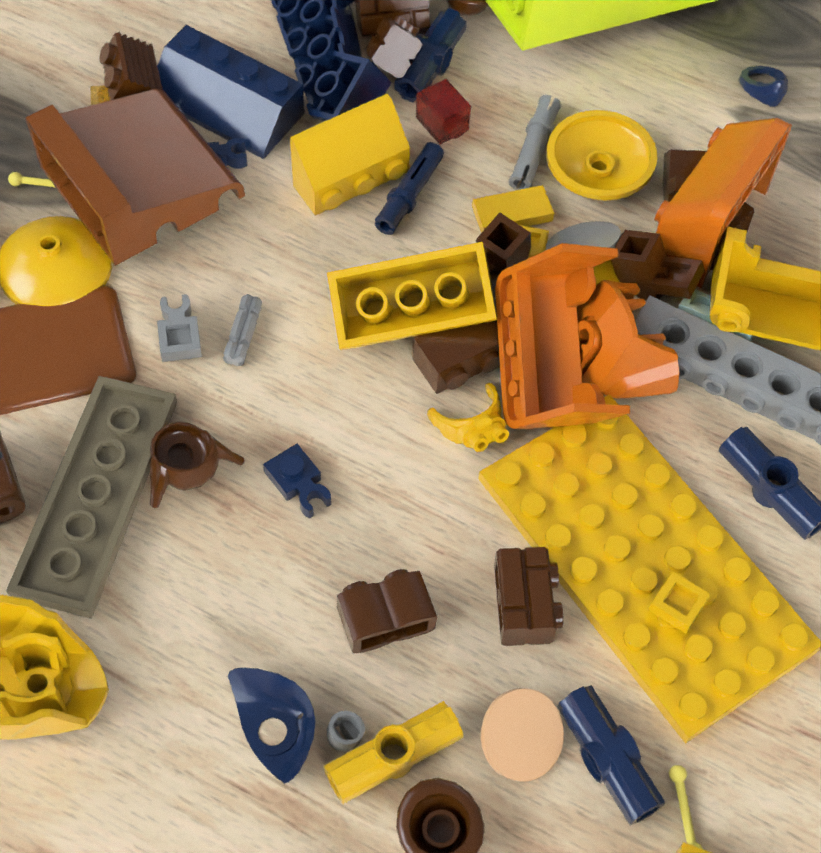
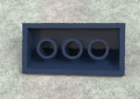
M185 25L163 49L158 63L162 88L185 117L228 141L233 138L244 139L245 150L262 159L272 151L305 114L302 83L188 25Z

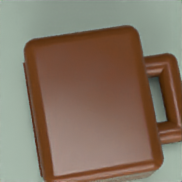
M100 286L80 299L62 305L16 304L0 308V415L89 395L92 393L98 376L132 383L135 380L136 369L117 293L112 287Z

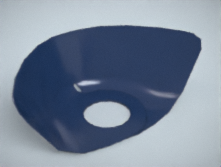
M235 668L229 671L228 679L235 697L241 726L247 742L267 770L284 784L288 783L299 773L307 759L314 739L316 720L313 706L305 691L298 684L278 673L258 668ZM302 713L303 716L298 719V716ZM270 718L281 720L287 729L285 739L280 744L274 746L263 743L258 736V729L261 723Z

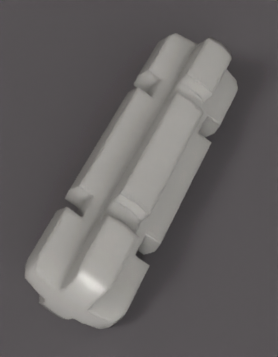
M246 294L241 299L239 311L236 314L229 336V342H227L223 359L227 364L242 366L244 364L246 352L261 310L262 300L259 297Z

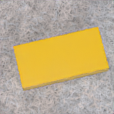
M543 185L472 200V209L481 233L499 212L515 223L524 226L552 222L554 218V211Z

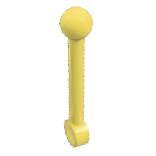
M12 172L8 176V181L12 186L30 184L55 187L50 179L25 177L18 172Z
M681 765L672 766L669 770V777L676 785L687 844L703 849L700 844L696 843L684 784L687 772Z

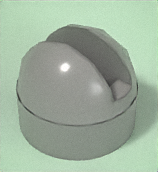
M351 711L336 713L330 719L327 727L329 744L338 751L347 752L353 750L360 744L364 735V722L357 714ZM337 726H339L340 731L346 740H344L339 734V732L336 730Z

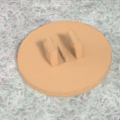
M518 688L501 694L492 702L482 722L481 744L487 761L497 773L510 780L532 781L545 775L559 758L564 741L563 722L558 709L547 696L533 689Z

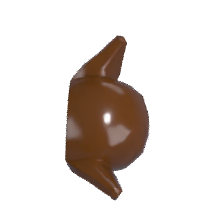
M178 421L165 425L155 433L151 440L150 505L154 509L159 507L168 485L183 491L199 488L215 475L220 459L241 466L245 462L244 457L232 452L217 441L209 432L193 424Z

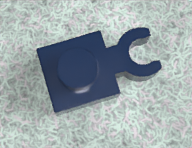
M298 443L263 464L265 474L286 501H289L296 495L299 497L301 512L306 517L311 518L314 516L313 507L309 503L311 499H321L327 507L331 505L330 491L324 485L316 484L321 480V472Z

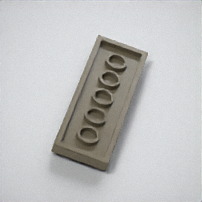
M98 376L6 589L9 596L33 600L40 606L92 619L150 473L152 459L150 452L151 440L157 431L169 424L177 405L176 394Z

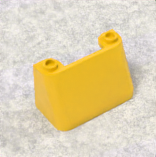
M727 226L715 257L712 271L711 322L725 332H740L821 351V271L760 258L761 246L753 245V248H750L747 245L746 230Z

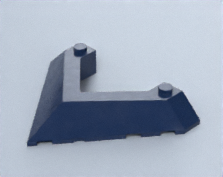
M271 0L273 7L278 13L276 17L288 53L293 58L296 66L295 73L298 82L303 84V90L308 101L306 106L309 115L315 119L327 121L385 95L392 82L370 59L362 57L351 4L355 0Z

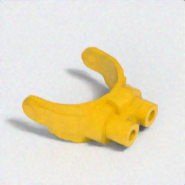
M493 383L485 384L486 392L493 403L479 415L470 418L453 419L441 415L434 407L427 410L429 420L440 430L445 438L456 444H463L467 448H473L476 452L484 451L488 444L492 442L502 443L509 436V432L505 428V420L501 416L500 397Z

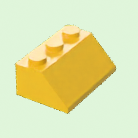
M388 93L290 137L293 186L315 216L326 210H333L341 203L358 195H365L373 188L390 180H397L407 173L409 169L410 146L392 98Z

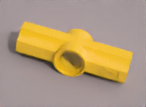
M442 701L400 725H389L382 728L371 741L324 765V772L337 798H339L342 804H345L388 779L404 777L410 772L413 765L462 739L463 731L451 707ZM389 745H399L406 751V754L402 758L394 760L385 757L382 750Z

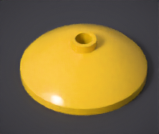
M589 110L567 117L554 128L548 140L546 157L550 171L558 182L568 190L590 199L617 200L637 193L649 183L656 169L657 148L648 131L635 120L612 111Z
M52 216L29 222L14 231L0 248V287L5 295L15 304L57 306L73 302L100 286L106 285L112 271L111 260L81 220L73 217Z

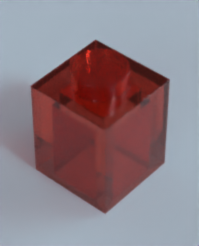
M447 79L417 93L416 119L439 145L451 139L459 138L469 130L471 105Z

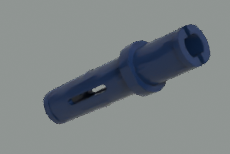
M427 142L399 185L389 191L387 203L375 218V226L380 232L392 235L403 217L411 213L415 208L417 196L444 157V151L438 144Z

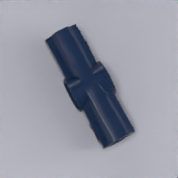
M450 8L444 12L440 11L426 34L417 35L421 40L422 47L414 59H409L411 65L403 78H396L394 89L399 92L402 99L409 102H414L417 99L422 100L436 76H443L447 71L452 59L453 49L466 30L467 21L460 16L458 11Z
M747 426L744 428L740 427L731 433L726 441L721 444L719 452L753 486L752 493L755 500L764 507L774 508L804 540L810 539L821 530V501L798 479L799 473L795 464L787 458L775 456ZM769 479L775 480L781 485L773 484Z
M592 685L582 686L561 700L557 708L581 745L580 753L585 766L597 782L605 784L629 825L643 821L662 808L666 802L640 763L641 755L634 738L624 726L616 725Z

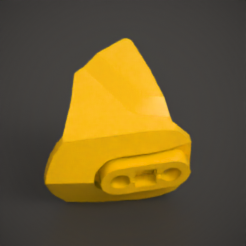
M0 595V740L53 735L87 728L100 712L109 692L105 673L94 652L69 628L56 612L46 610L33 600Z

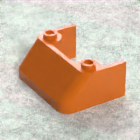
M780 118L728 123L723 129L718 127L709 140V149L670 202L664 200L660 205L654 221L659 223L656 233L661 236L666 256L702 260L705 272L697 287L702 288L705 284L720 237L753 189L764 195L768 192L792 124Z
M561 243L508 267L499 274L495 286L502 405L504 420L510 428L535 429L593 424L630 414V405L605 404L604 395L598 385L595 383H582L577 306L586 303L595 291L596 278L593 267L618 257L617 248Z

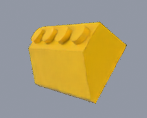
M483 242L327 272L340 350L497 320L492 283Z

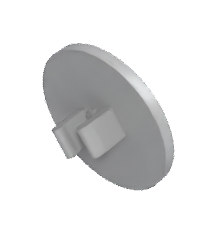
M604 221L584 222L567 227L553 235L547 242L546 250L561 243L615 248L622 235L620 228L613 223Z

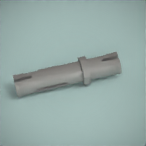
M543 95L539 98L534 117L527 124V136L512 176L509 179V185L514 189L522 177L519 190L532 187L543 151L555 128L553 124L561 108V102L555 98L552 106L548 109L552 97L550 95Z

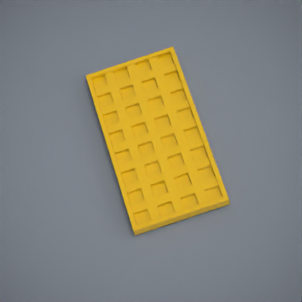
M610 394L604 397L605 404L618 405ZM628 415L593 424L553 427L479 471V481L531 547H546L548 549L549 562H557L559 583L685 744L820 651V639ZM672 571L711 593L708 601L687 633H684L649 611L652 601Z

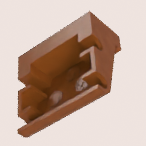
M153 89L59 113L52 104L25 117L41 169L114 266L157 244L156 233L165 223L171 222L174 228L180 232L219 211V198L227 190L231 189L238 199L245 197L243 185L165 91L161 89Z

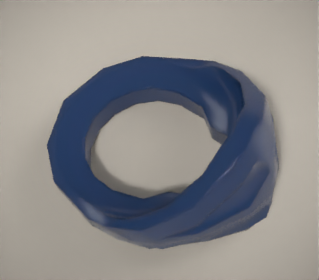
M769 66L748 67L742 70L739 77V83L750 96L771 107L779 105L788 89L786 75L782 71ZM757 73L767 74L776 80L765 84L754 81L749 76Z

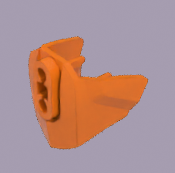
M601 280L596 285L590 299L586 303L577 306L582 383H595L599 386L603 395L607 396L610 394L616 399L676 392L680 373L678 355L675 349L663 345L666 339L664 333L638 334L632 313L634 310L643 307L646 302L644 298L634 299V296L639 294L640 291L637 283Z

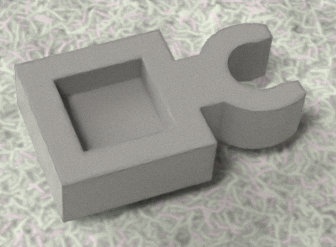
M187 294L182 295L183 304L176 309L168 306L167 297H162L160 300L162 316L165 319L157 321L162 362L202 357L197 316L190 317L191 304Z

